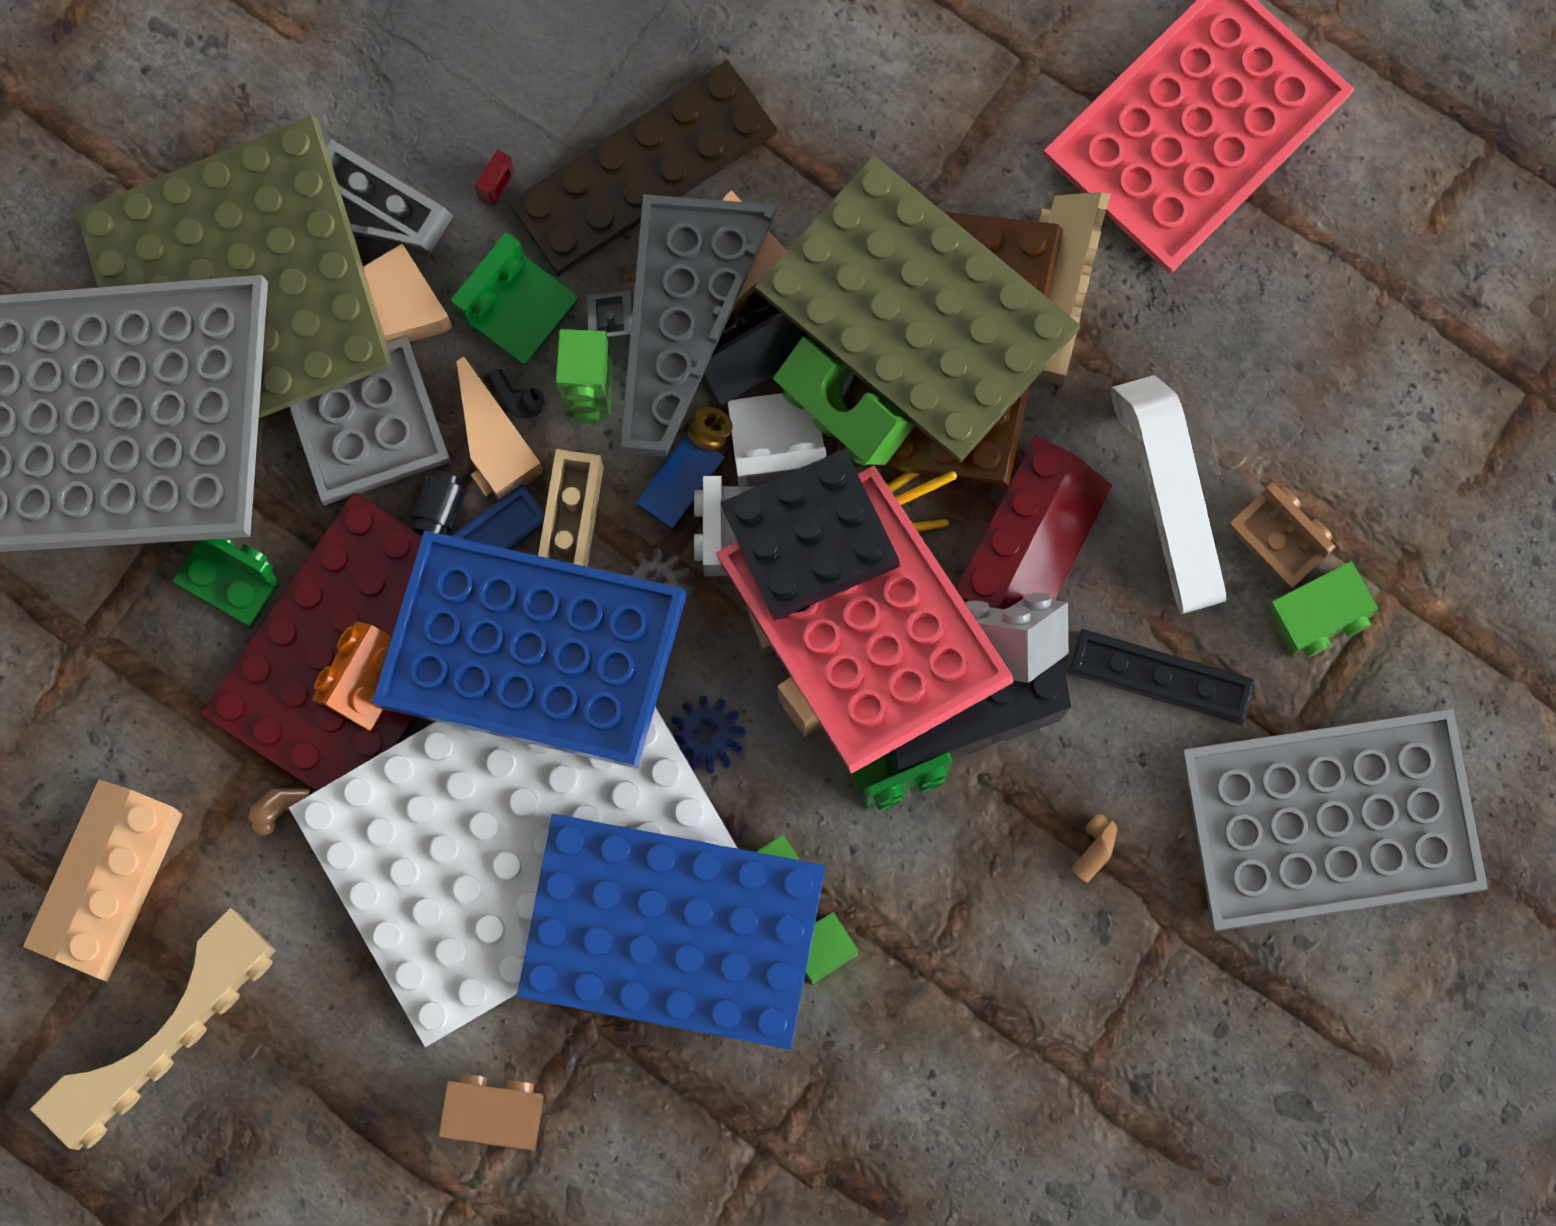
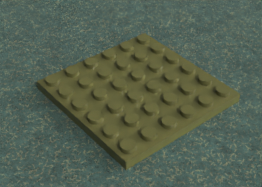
M312 115L76 212L98 288L262 275L267 280L268 290L259 418L393 366L318 119Z

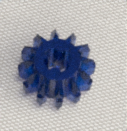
M700 696L699 705L701 710L695 711L689 702H685L682 704V709L688 718L672 716L671 724L682 731L672 732L671 734L677 744H682L679 748L685 758L691 754L688 763L693 772L698 768L700 760L705 761L706 773L713 774V760L718 759L721 765L727 769L731 766V761L725 752L728 751L737 755L742 753V746L731 739L744 737L745 728L731 726L740 717L737 710H732L722 716L726 706L725 700L718 699L713 710L708 709L707 697ZM702 726H711L712 733L717 730L719 731V735L712 736V744L703 745L700 737L697 740L694 739V735L701 734Z

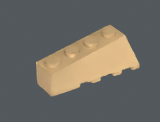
M1104 192L1054 196L1051 210L1042 208L1039 222L1059 224L1063 229L1049 299L1077 323L1080 321L1090 273L1110 194ZM1076 334L1035 379L1036 381L1063 387Z

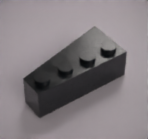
M1064 663L1052 665L1029 683L1013 681V683L885 754L888 778L948 752L952 759L964 754L969 755L997 742L1007 741L1059 722L1071 708Z

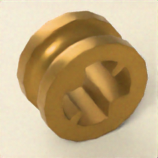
M706 406L696 411L687 432L691 441L698 447L708 451H716L724 447L733 425L731 419L723 411Z

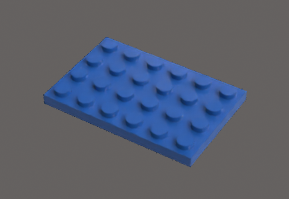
M424 531L372 704L377 708L638 769L687 593L685 589Z
M552 813L517 997L791 1050L826 865Z

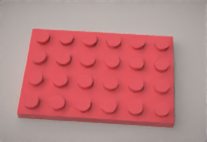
M1197 0L1044 150L1043 157L1082 193L1104 192L1110 194L1105 215L1164 270L1172 274L1352 94L1354 88L1258 0Z
M874 465L858 475L897 553L901 567L773 621L737 541L716 552L724 571L851 774L1013 683L1012 674Z

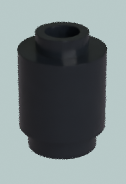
M436 471L435 476H425L410 515L413 519L411 529L423 535L424 531L442 535L452 532L467 493L460 486L462 480L443 471Z

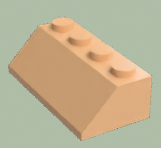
M98 779L23 947L108 982L183 814L172 806L136 791Z

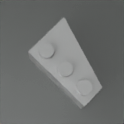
M331 140L327 150L353 235L395 246L403 244L405 248L431 253L454 215L435 201L334 140Z

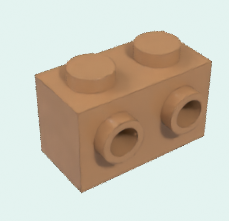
M460 1074L459 1082L447 1081L439 1133L440 1138L535 1152L544 1096L539 1093H533L534 1084L506 1080L505 1089L487 1086V1077Z

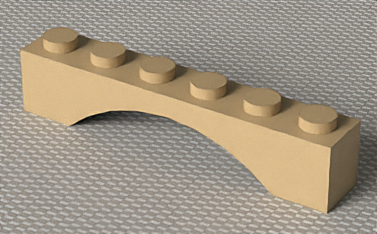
M230 908L197 941L195 964L187 989L175 1012L159 1032L137 1051L114 1064L86 1073L64 1075L30 1110L69 1149L79 1150L82 1146L86 1149L91 1148L107 1132L104 1124L116 1112L119 1115H123L132 1108L141 1097L137 1091L149 1079L155 1082L171 1068L174 1061L170 1057L182 1045L189 1048L196 1043L207 1030L203 1024L216 1011L220 1015L226 1012L240 997L236 991L249 978L252 981H256L269 969L273 963L269 957L276 950L238 912Z

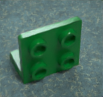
M505 232L450 301L457 317L521 365H527L576 305L578 297L574 292L525 257L520 242Z
M227 538L194 540L196 543L172 582L179 588L252 629L280 584L271 572L274 567L265 561L267 559L265 555L247 544H243L239 550Z
M948 752L888 778L884 755L853 772L851 776L866 809L876 805L879 811H883L903 802L902 796L905 795V792L918 787L920 793H925L945 783L944 778L950 773L953 760Z

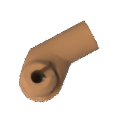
M1096 814L1086 825V833L1096 840L1071 867L1072 871L1087 883L1110 859L1118 832L1114 821L1109 822L1103 814Z

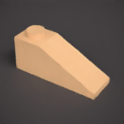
M463 356L456 363L469 453L473 466L476 469L470 476L485 497L493 493L499 501L522 483L526 486L544 472L540 461Z

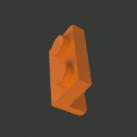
M357 621L354 626L348 627L338 641L337 649L339 652L331 666H326L315 681L314 689L316 692L312 700L332 709L358 726L371 731L383 710L372 704L392 637L375 626Z

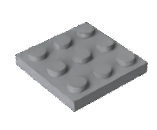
M408 336L386 342L393 363L392 367L290 406L315 485L324 506L351 497L353 493L360 494L451 462Z

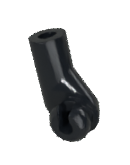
M496 369L483 377L482 380L488 391L506 415L529 419L537 416L542 411L545 398L543 393L537 388H531L530 391L512 389L502 369Z

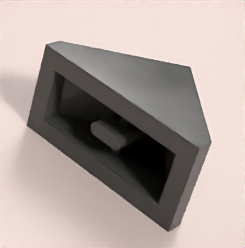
M631 291L587 295L588 330L606 331L608 340L607 355H611L612 361L628 360L633 312Z

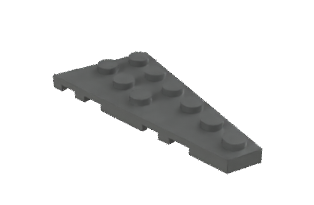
M643 194L620 445L621 453L667 456L776 215L777 205Z

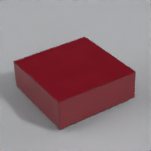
M499 149L496 150L474 185L478 199L491 207L496 204L515 173L511 156Z

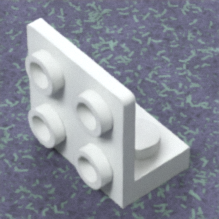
M782 393L735 399L728 402L729 417L733 425L731 432L739 486H759L827 457L822 432L813 424L815 417L805 408L800 409L792 405L784 398Z

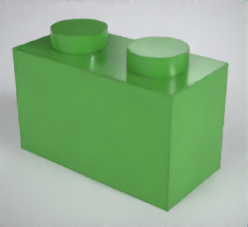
M1350 561L1272 601L1266 611L1291 657L1304 652L1307 658L1330 647L1329 638L1343 631L1347 637H1350L1369 627L1371 623L1368 618L1372 617L1378 607L1353 562Z

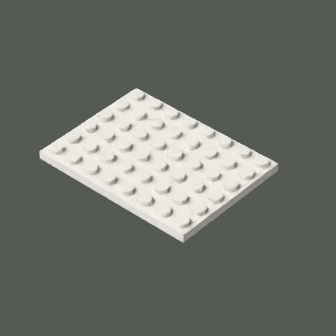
M656 706L638 769L434 722L289 807L425 1047L517 994L552 813L737 848Z

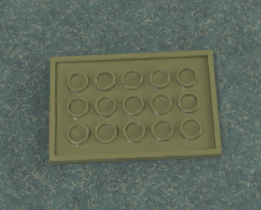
M875 155L755 286L756 292L960 463L1080 328L1079 323Z

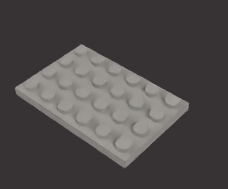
M1454 709L1190 748L1182 751L1213 932L1474 893L1488 889Z

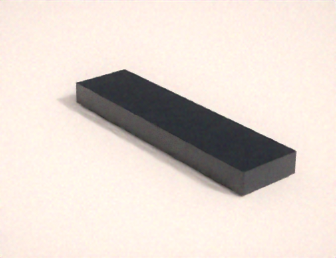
M1082 628L1068 672L1070 675L1243 725L1256 682V679Z

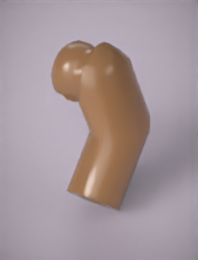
M311 789L269 790L250 808L248 820L251 821L252 831L258 835L272 833L276 826L275 820L284 811H290L289 807L311 795Z

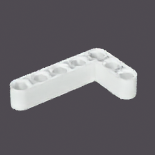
M1155 375L1111 387L1112 402L1119 423L1137 440L1170 583L1181 614L1226 602L1223 577L1185 415L1178 395Z

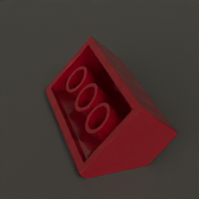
M1035 435L956 589L963 601H984L989 604L990 608L1006 609L1030 593H1045L1051 596V600H1055L1113 485L1075 454Z

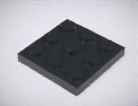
M846 449L720 502L723 513L773 621L901 567L897 553Z

